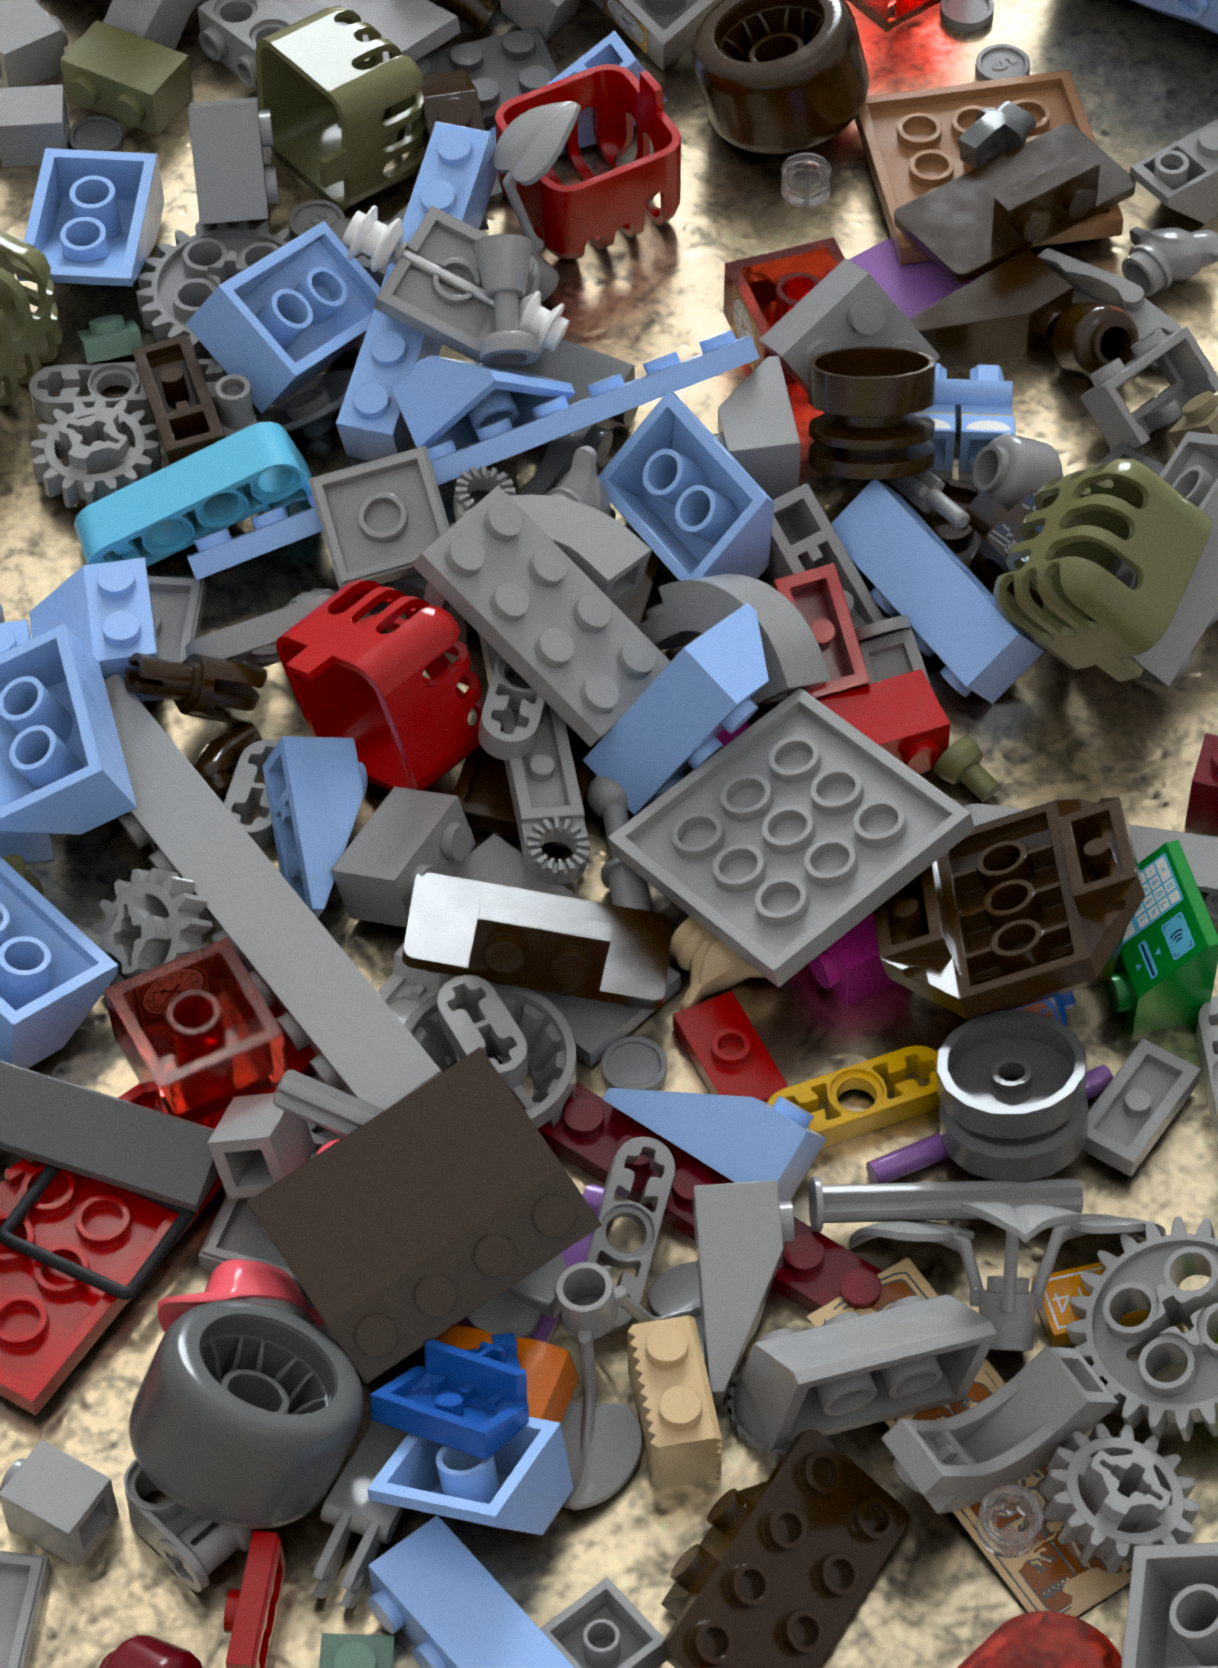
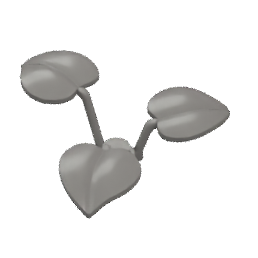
M574 101L546 104L524 112L507 126L495 147L493 155L494 167L499 172L506 174L503 179V187L524 236L532 240L530 257L536 259L534 270L527 281L526 294L518 299L519 304L524 297L536 291L541 292V303L545 301L556 289L559 274L539 254L544 247V242L534 232L517 192V182L525 186L534 184L556 162L569 138L581 106ZM408 205L400 210L387 225L397 218H400L403 222Z
M992 1201L960 1204V1213L977 1216L1006 1230L1004 1275L988 1276L987 1289H983L970 1240L974 1239L975 1232L961 1227L921 1220L872 1224L856 1230L850 1236L849 1250L871 1239L883 1237L903 1241L936 1242L957 1251L962 1257L970 1287V1306L979 1307V1314L992 1321L997 1335L990 1349L1029 1351L1033 1350L1035 1310H1043L1044 1292L1061 1245L1067 1240L1090 1233H1133L1146 1239V1222L1150 1221L1107 1214L1080 1215V1213L1044 1204H1022L1016 1207H1012L1007 1203ZM1155 1224L1161 1236L1166 1235L1165 1228ZM1049 1227L1053 1228L1032 1290L1029 1292V1279L1017 1277L1019 1238L1024 1243H1027L1039 1232Z
M561 1253L465 1317L474 1328L495 1335L514 1333L515 1338H528L538 1328L542 1314L555 1318L561 1312L566 1329L578 1337L582 1364L584 1405L570 1400L561 1422L574 1488L562 1505L564 1508L580 1510L609 1499L627 1483L634 1473L642 1453L643 1437L635 1412L629 1406L622 1403L597 1405L594 1339L604 1336L614 1327L618 1318L619 1307L640 1323L689 1315L696 1319L704 1356L697 1261L672 1267L659 1275L649 1288L648 1299L650 1307L657 1317L651 1315L632 1300L627 1294L626 1287L619 1285L613 1288L611 1276L604 1267L592 1262H579L567 1268ZM764 1303V1305H763V1308H762V1310H761V1313H760V1315H759V1318H758V1320H757V1323H756V1325H755V1327H754V1330H753V1332H752V1335H751V1337H750V1340H751V1338L753 1337V1335L755 1334V1332H756V1330H757V1327H758V1325H759V1322H760V1319H761V1316H762V1312H763L765 1303Z

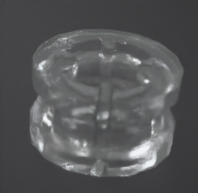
M803 152L796 153L783 162L781 168V193L788 203L797 207L808 208L818 206L827 200L831 191V166L824 157L816 153Z
M1015 1484L1001 1485L990 1490L982 1500L976 1522L977 1536L983 1547L993 1555L1005 1559L1019 1558L1028 1554L1037 1545L1044 1521L1043 1506L1037 1496L1031 1491ZM999 1510L1008 1517L1014 1516L1017 1513L1024 1516L1021 1533L1012 1526L1005 1527L1003 1530L996 1527Z

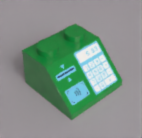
M1179 840L1164 843L1138 863L1145 898L1126 929L1112 978L1106 980L1111 1007L1115 1013H1124L1132 1036L1197 1023L1202 1005L1206 1002H1211L1218 964V935Z

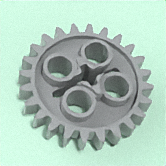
M267 220L256 229H250L248 221H239L236 227L230 228L227 222L216 223V229L208 230L205 225H200L197 222L195 223L196 235L190 237L179 230L174 232L176 246L158 243L159 258H145L146 273L138 275L139 290L136 291L143 327L145 331L152 330L154 343L188 334L197 359H202L204 356H210L211 359L214 358L186 326V323L220 284L290 242V229L285 228L272 235L270 221Z
M1181 1216L1175 1217L1171 1235L1161 1236L1158 1228L1152 1221L1146 1222L1145 1232L1147 1241L1138 1244L1131 1236L1122 1233L1120 1234L1124 1250L1122 1255L1116 1257L1104 1250H1100L1097 1253L1104 1270L1102 1275L1092 1272L1081 1273L1082 1284L1090 1296L1070 1298L1069 1303L1072 1311L1081 1320L1066 1324V1330L1071 1343L1079 1345L1075 1348L1117 1400L1118 1404L1108 1414L1115 1412L1123 1406V1421L1125 1425L1132 1426V1429L1138 1426L1144 1417H1148L1151 1432L1159 1439L1165 1433L1169 1423H1177L1183 1441H1190L1194 1422L1204 1421L1212 1436L1216 1437L1218 1436V1344L1214 1342L1218 1337V1239L1215 1238L1211 1220L1208 1218H1204L1196 1234H1187ZM1205 1275L1210 1277L1208 1283L1201 1289L1185 1291L1179 1288L1181 1282L1189 1276ZM1133 1310H1144L1150 1313L1148 1318L1140 1325L1124 1327L1118 1324L1126 1313ZM1183 1322L1189 1331L1181 1333L1175 1325ZM1130 1354H1140L1137 1360L1128 1359ZM1170 1364H1179L1186 1367L1184 1374L1175 1381L1160 1382L1154 1379L1156 1373L1161 1368Z

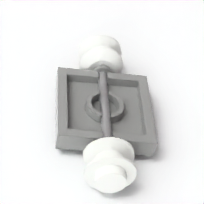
M375 205L371 207L367 214L357 211L350 221L342 240L344 244L350 246L347 258L352 260L361 252L371 257L372 272H377L387 267L391 262L395 265L376 297L374 309L480 364V341L489 333L496 331L494 300L485 296L473 246L475 241L489 235L431 205L412 239L407 243L402 241L404 232L400 218L386 225L378 221V207ZM530 257L528 279L536 263V259ZM536 291L524 297L520 304L518 301L519 328L535 336L538 341L540 356L544 348L551 352L557 349L570 321L561 316L565 304L561 303L550 311L541 306V292Z

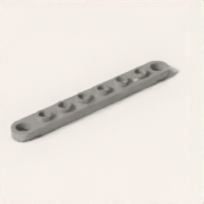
M480 466L479 470L472 467L469 469V472L464 471L461 473L460 478L456 481L453 496L456 522L459 520L460 514L475 506V500L473 498L470 499V493L474 491L484 490L491 492L499 485L508 496H514L516 488L513 487L512 479L508 480L505 472L497 473V468L492 467V470H486L487 466ZM479 634L488 683L490 685L498 652ZM514 669L505 674L506 679L512 685L520 688L531 687ZM545 702L532 750L524 757L504 760L525 865L537 879L548 884L562 885L577 880L584 873L590 855V841L584 821L585 813L566 723ZM507 707L504 724L500 731L513 734L519 710ZM549 842H560L567 845L574 855H572L571 860L567 858L564 863L561 859H558V863H554V858H551L549 861L546 854L542 855L540 847Z

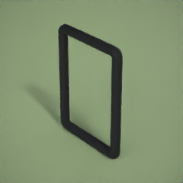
M47 1164L1 1225L0 1243L122 1300L135 1298L192 1221L194 1212L129 1191L179 1215L126 1287L13 1235V1232L61 1170V1168Z

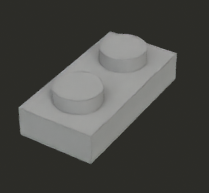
M1142 1038L1089 1110L1087 1142L1082 1151L1132 1177L1198 1085L1201 1069Z

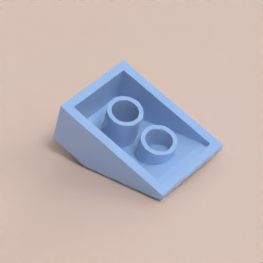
M45 148L24 242L33 245L45 254L51 267L50 278L53 283L133 286L145 264V258L149 257L156 244L165 203L158 155L154 153ZM17 275L18 281H29Z
M322 221L220 284L186 323V326L228 375L237 374L248 379L251 386L252 402L261 414L296 392L365 337L376 297L381 287L356 258L352 260L347 258L349 250L325 221Z

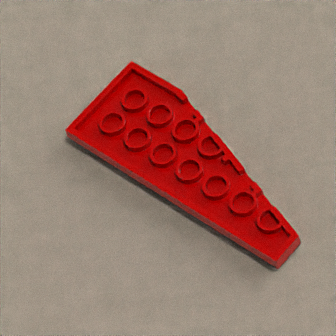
M273 1004L266 1010L259 1005L234 1022L235 1030L204 1050L199 1045L178 1058L179 1066L154 1083L149 1078L145 1079L118 1098L215 1129L233 1097L275 1093L282 1076L287 1070H295L311 1077L314 1074V1070L309 1061L316 1057V1055L309 1046H306L299 1052L293 1047L276 1022V1018L283 1014L276 1004ZM24 1158L4 1171L5 1179L0 1182V1227L47 1164L36 1160L29 1163ZM61 1169L13 1232V1235L127 1287L179 1214L125 1189ZM218 1176L197 1213L194 1212L192 1221L181 1236L223 1186L220 1176ZM0 1243V1395L36 1416L130 1300L114 1297Z

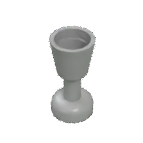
M496 234L480 238L474 242L473 247L485 296L494 300L496 331L489 333L480 341L479 360L484 365L501 368L525 366L534 363L539 359L538 341L531 333L520 330L518 299L526 294L532 240L529 237L518 234Z

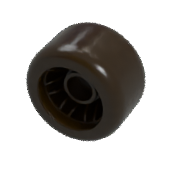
M722 0L702 20L694 36L692 45L693 67L707 114L716 132L725 141L739 149L766 155L788 154L809 149L840 133L855 119L865 103L869 89V72L856 21L850 6L845 0Z

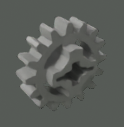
M98 397L94 407L86 408L80 400L73 401L74 412L70 414L55 409L52 411L54 425L40 423L37 426L39 439L31 441L30 445L37 483L44 482L46 495L49 498L63 493L64 504L69 508L76 504L79 499L86 500L88 506L155 473L154 467L161 466L162 464L156 425H148L147 415L144 410H139L129 415L128 402L125 400H121L114 408L106 407L104 397ZM59 459L64 460V465L59 461Z
M151 868V871L135 869L132 870L131 882L117 880L114 883L117 896L115 901L102 899L100 906L106 914L104 923L92 924L91 931L100 935V945L98 947L118 964V974L110 983L107 997L110 1000L122 1001L123 1007L135 1009L129 978L200 948H203L204 957L211 955L212 949L201 943L202 935L213 928L212 921L202 920L199 916L208 902L206 897L192 895L195 887L193 880L180 878L177 872Z
M1098 1423L1088 1438L1078 1430L1073 1432L1065 1447L1059 1446L1048 1464L1046 1470L1049 1473L1040 1487V1494L1051 1498L1043 1513L1045 1520L1062 1521L1065 1526L1057 1540L1061 1544L1071 1543L1075 1540L1082 1544L1080 1561L1085 1564L1098 1554L1105 1557L1108 1573L1116 1574L1123 1561H1128L1132 1568L1134 1546L1186 1544L1195 1528L1191 1523L1200 1511V1504L1187 1498L1195 1487L1196 1482L1194 1478L1177 1477L1174 1471L1182 1460L1178 1454L1162 1458L1156 1453L1159 1445V1438L1152 1435L1144 1444L1134 1441V1432L1130 1425H1124L1118 1437H1111L1106 1426L1103 1423Z

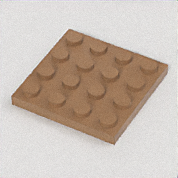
M1070 70L866 97L862 109L854 120L900 265L932 260L894 225L895 210L975 169L960 160L958 138L976 122V113L982 108L989 107L995 109L1003 101H1009L1032 114L1036 121V127L1026 135V143L1060 125L1070 124L1077 127L1096 144ZM1119 204L1034 247L1121 236L1124 218Z

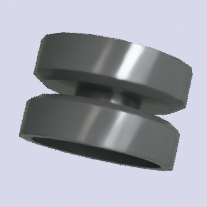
M998 1011L974 1017L951 1031L938 1050L936 1069L937 1089L940 1098V1138L949 1157L968 1173L992 1181L1028 1182L1051 1176L1075 1161L1087 1142L1088 1131L1086 1052L1077 1035L1057 1019L1031 1011Z

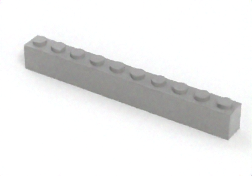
M116 672L104 680L137 805L136 809L118 817V821L139 850L149 843L155 851L148 856L154 868L177 872L178 877L195 882L192 895L206 897L208 903L199 916L202 920L212 921L213 926L216 928L217 932L210 936L215 946L232 968L243 962L250 971L243 979L265 1010L273 1004H276L283 1014L276 1018V1022L293 1047L299 1052L306 1046H309L316 1057L310 1060L309 1063L321 1082L338 1090L342 1088L345 1093L385 1110L441 1073L442 1071L141 701L134 693L126 690L125 682Z

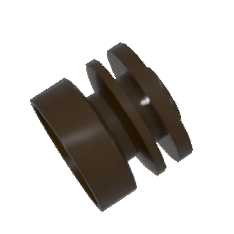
M876 346L841 348L823 352L812 357L808 363V403L815 409L826 413L812 419L808 426L809 436L814 440L809 448V465L815 471L829 476L863 480L903 478L923 473L932 468L935 462V445L929 439L934 437L935 421L929 416L917 412L934 405L936 360L926 353L912 349Z

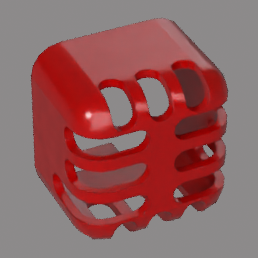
M616 64L594 66L512 98L501 104L497 109L495 116L496 145L507 126L519 115L532 108L551 103L574 101L581 106L580 114L584 109L593 107L595 140L602 158L611 170L595 176L588 168L580 153L578 123L576 120L565 144V149L573 170L582 182L570 186L563 185L551 167L534 184L525 186L517 182L516 186L536 236L544 240L546 249L556 257L563 260L582 258L585 253V246L589 240L597 249L607 248L614 243L615 234L618 229L630 238L639 235L644 231L645 213L656 225L660 226L675 216L681 201V134L676 125L663 111V88L648 70L640 72L639 82L635 75L625 67ZM634 118L637 126L636 157L633 162L617 167L615 162L627 152L632 143ZM650 139H651V141H652L653 151H654V153L651 154V155H650ZM498 171V180L500 186L502 188L503 194L507 196L506 191L503 187V179L506 174ZM660 192V208H650L647 205L648 202Z
M355 580L342 587L277 638L276 648L311 736L354 738L358 762H362L365 765L368 782L389 791L394 786L426 791L480 746L478 731L485 703L481 700L483 690L477 674L469 670L472 661L467 646L458 640L460 634L458 622L444 608L431 606L420 598L406 596L404 593L389 586L382 587L373 580ZM381 602L390 604L379 614L361 619ZM402 614H405L408 620L403 619L400 616ZM384 629H388V630H392V631H393V632H390V633L381 634V632H382ZM444 652L457 656V660L452 663L444 655ZM424 670L428 673L431 679L422 676ZM458 682L469 686L465 693L458 688ZM473 708L477 713V722L469 726L468 714Z

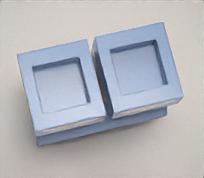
M936 363L934 405L917 412L927 415L935 421L934 437L929 439L935 445L934 466L929 469L930 471L952 472L955 433L959 434L958 472H972L974 460L978 452L994 438L1003 434L1015 435V417L1012 412L1013 381H1004L1002 369L999 365L978 364L975 368L970 369V379H947V368L943 367L940 363Z

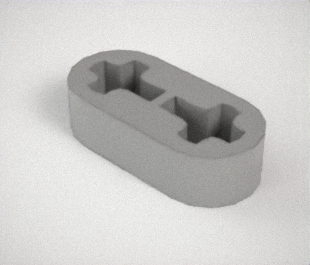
M260 740L244 749L239 757L224 801V805L261 850L274 844L275 838L266 785L259 782L258 774H263L262 766L279 741ZM254 806L261 808L262 817L255 818L252 825L242 824V822L249 821Z
M461 975L453 977L444 983L437 996L438 1022L459 1060L478 1047H481L486 1054V1044L491 1042L498 1055L501 1057L509 1056V1061L504 1064H499L495 1058H488L511 1090L522 1083L528 1072V1045L523 1033L494 987L487 980L476 975ZM466 1002L471 1009L478 1008L479 1022L474 1024L467 1011L464 1009L456 1010V1006Z

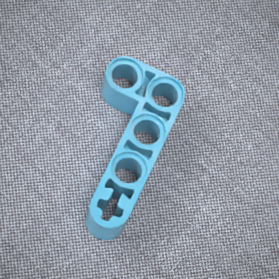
M259 422L89 504L75 517L74 527L87 565L145 557L146 567L195 544L194 540L228 528L261 511L265 513L284 506L289 516L311 507L307 496L312 494L308 480L312 478L305 459L286 430L280 424L274 422Z

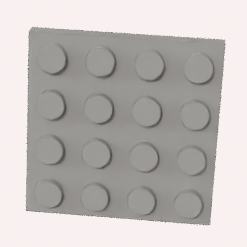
M799 688L612 833L607 839L613 855L779 988L972 833L975 827L971 812L806 691Z

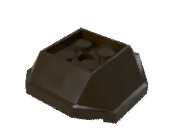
M1120 797L1101 798L1098 803L1082 799H1062L974 826L975 830L873 911L879 956L888 978L969 1021L974 1017L998 1011H1010L1111 979L1126 929L1144 900L1145 892L1127 815Z

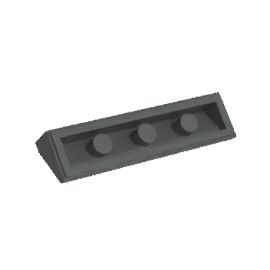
M0 1061V1149L197 1213L219 1176L207 1144L215 1129Z

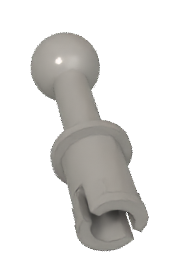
M596 775L587 788V803L591 811L597 817L603 819L606 837H609L629 821L628 799L624 789L618 782L609 777H598ZM608 842L611 860L602 867L600 874L603 885L610 889L612 904L653 912L648 882L613 855Z

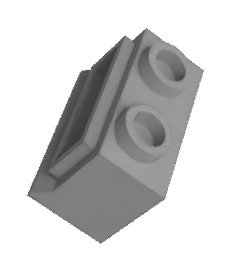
M1188 327L1168 336H1165L1160 328L1130 347L1136 356L1124 365L1118 357L1089 376L1094 387L1079 397L1108 441L1110 452L1121 441L1134 449L1142 446L1150 440L1148 434L1169 425L1183 416L1182 408L1192 398L1207 391H1212L1213 393L1218 391V375ZM1156 362L1170 386L1131 413L1116 389Z

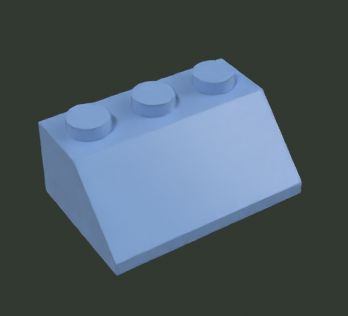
M668 390L598 477L606 489L613 506L679 581L722 574H739L758 579L769 566L774 501L675 393Z
M747 602L683 647L583 759L598 777L612 778L622 786L627 795L628 809L633 815H636L685 777L683 773L689 766L695 770L718 752L724 745L717 736L724 729L732 734L759 708L752 701V698L764 687L769 678L757 611Z
M65 623L1 653L0 831L81 835L136 809L137 805L100 663Z
M0 857V1061L28 1069L64 1048L118 974V964Z

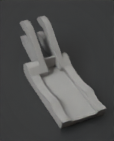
M1050 248L1037 255L1039 259L1074 287L1072 303L1095 302L1122 308L1133 318L1138 328L1139 340L1160 328L1165 336L1181 330L1177 322L1144 297V291L1141 286ZM1156 362L1148 366L1152 370L1161 371Z
M373 1421L323 1504L320 1518L322 1521L335 1525L317 1562L313 1577L319 1579L312 1596L322 1599L330 1592L336 1580L352 1532L363 1535V1538L345 1573L341 1587L347 1589L340 1606L353 1609L357 1604L369 1576L368 1565L374 1561L380 1543L389 1544L392 1540L398 1522L405 1510L403 1507L370 1501L367 1489L408 1434L407 1432Z

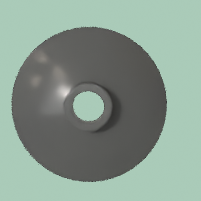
M337 370L312 378L296 392L261 414L258 410L255 413L257 423L274 422L280 424L287 433L301 430L305 438L316 437L327 432L336 424L333 414L341 409L353 370Z

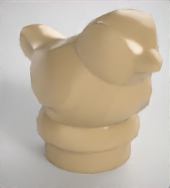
M690 916L677 928L670 939L669 953L676 958V964L681 969L690 971V985L680 1003V1011L699 1004L705 996L730 988L748 978L765 977Z

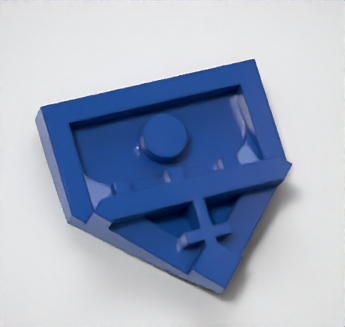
M514 1333L491 1335L492 1344L481 1342L479 1349L464 1350L436 1339L424 1340L425 1366L413 1367L371 1393V1420L478 1458L487 1459L516 1436L529 1422L527 1375L525 1369H521L518 1361L517 1342Z

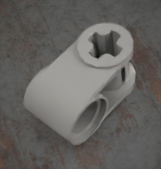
M137 1459L127 1468L123 1481L131 1525L164 1558L172 1571L189 1588L196 1592H201L209 1585L208 1575L237 1550L241 1552L249 1550L252 1536L250 1529L230 1527L209 1521L184 1509L171 1499L163 1503H148L143 1500L145 1496L159 1489L145 1474Z

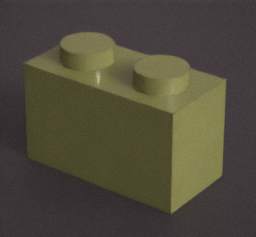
M98 20L60 58L67 101L155 136H158L194 97L188 55Z

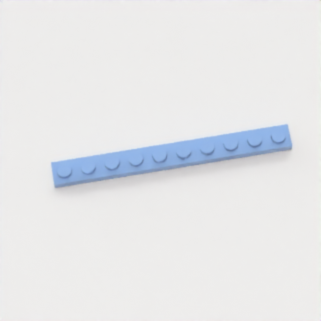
M732 329L698 342L702 353L680 361L677 351L644 363L643 366L647 375L624 383L622 375L619 373L588 385L587 388L591 395L589 398L568 405L567 399L563 395L534 406L531 409L535 419L513 427L509 417L476 429L479 441L456 449L454 441L451 439L427 448L437 485L460 477L461 473L464 471L469 472V469L472 467L478 470L480 466L494 464L661 398L668 390L674 393L760 359L752 336H745L736 339ZM313 494L307 496L311 507L289 516L285 507L280 506L251 518L254 529L232 538L228 528L194 540L198 551L187 555V559L196 581L323 531Z

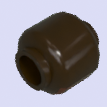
M1095 302L1075 304L1063 312L1055 324L1052 336L1053 353L1059 365L1070 374L1089 378L1096 370L1118 357L1124 365L1136 356L1130 347L1139 341L1138 328L1128 313L1120 307Z

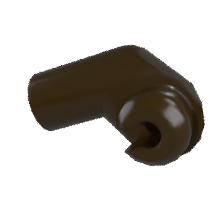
M250 722L210 741L203 747L194 764V768L217 796L228 792L232 776L226 768L238 763L239 757L246 747L262 740L260 733L254 724Z

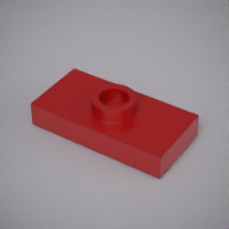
M732 991L673 1014V1028L711 1094L754 1097L767 1103L774 1093L788 1087Z
M253 1530L241 1590L230 1589L228 1592L224 1611V1632L231 1633L226 1658L227 1668L267 1667L286 1571L281 1538L278 1537V1533Z

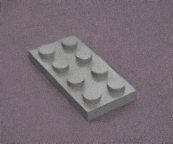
M499 485L425 549L412 564L589 747L599 740L623 716L671 662Z

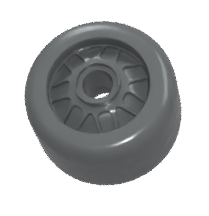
M222 1300L196 1306L182 1314L170 1325L162 1337L133 1402L129 1418L131 1446L139 1465L153 1484L173 1502L193 1514L218 1524L242 1529L282 1527L302 1519L322 1502L331 1488L362 1419L364 1408L363 1390L359 1376L343 1350L328 1335L308 1321L286 1310L254 1301Z

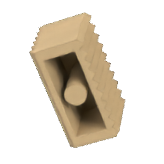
M687 1315L633 1324L627 1331L628 1374L630 1375V1386L633 1387L635 1409L638 1411V1421L643 1435V1447L646 1448L648 1471L651 1472V1484L657 1488H665L718 1478L722 1475V1437L696 1319Z

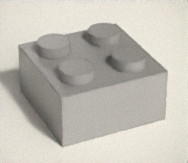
M608 1577L540 1628L574 1668H658L667 1661L662 1654V1643L665 1638Z

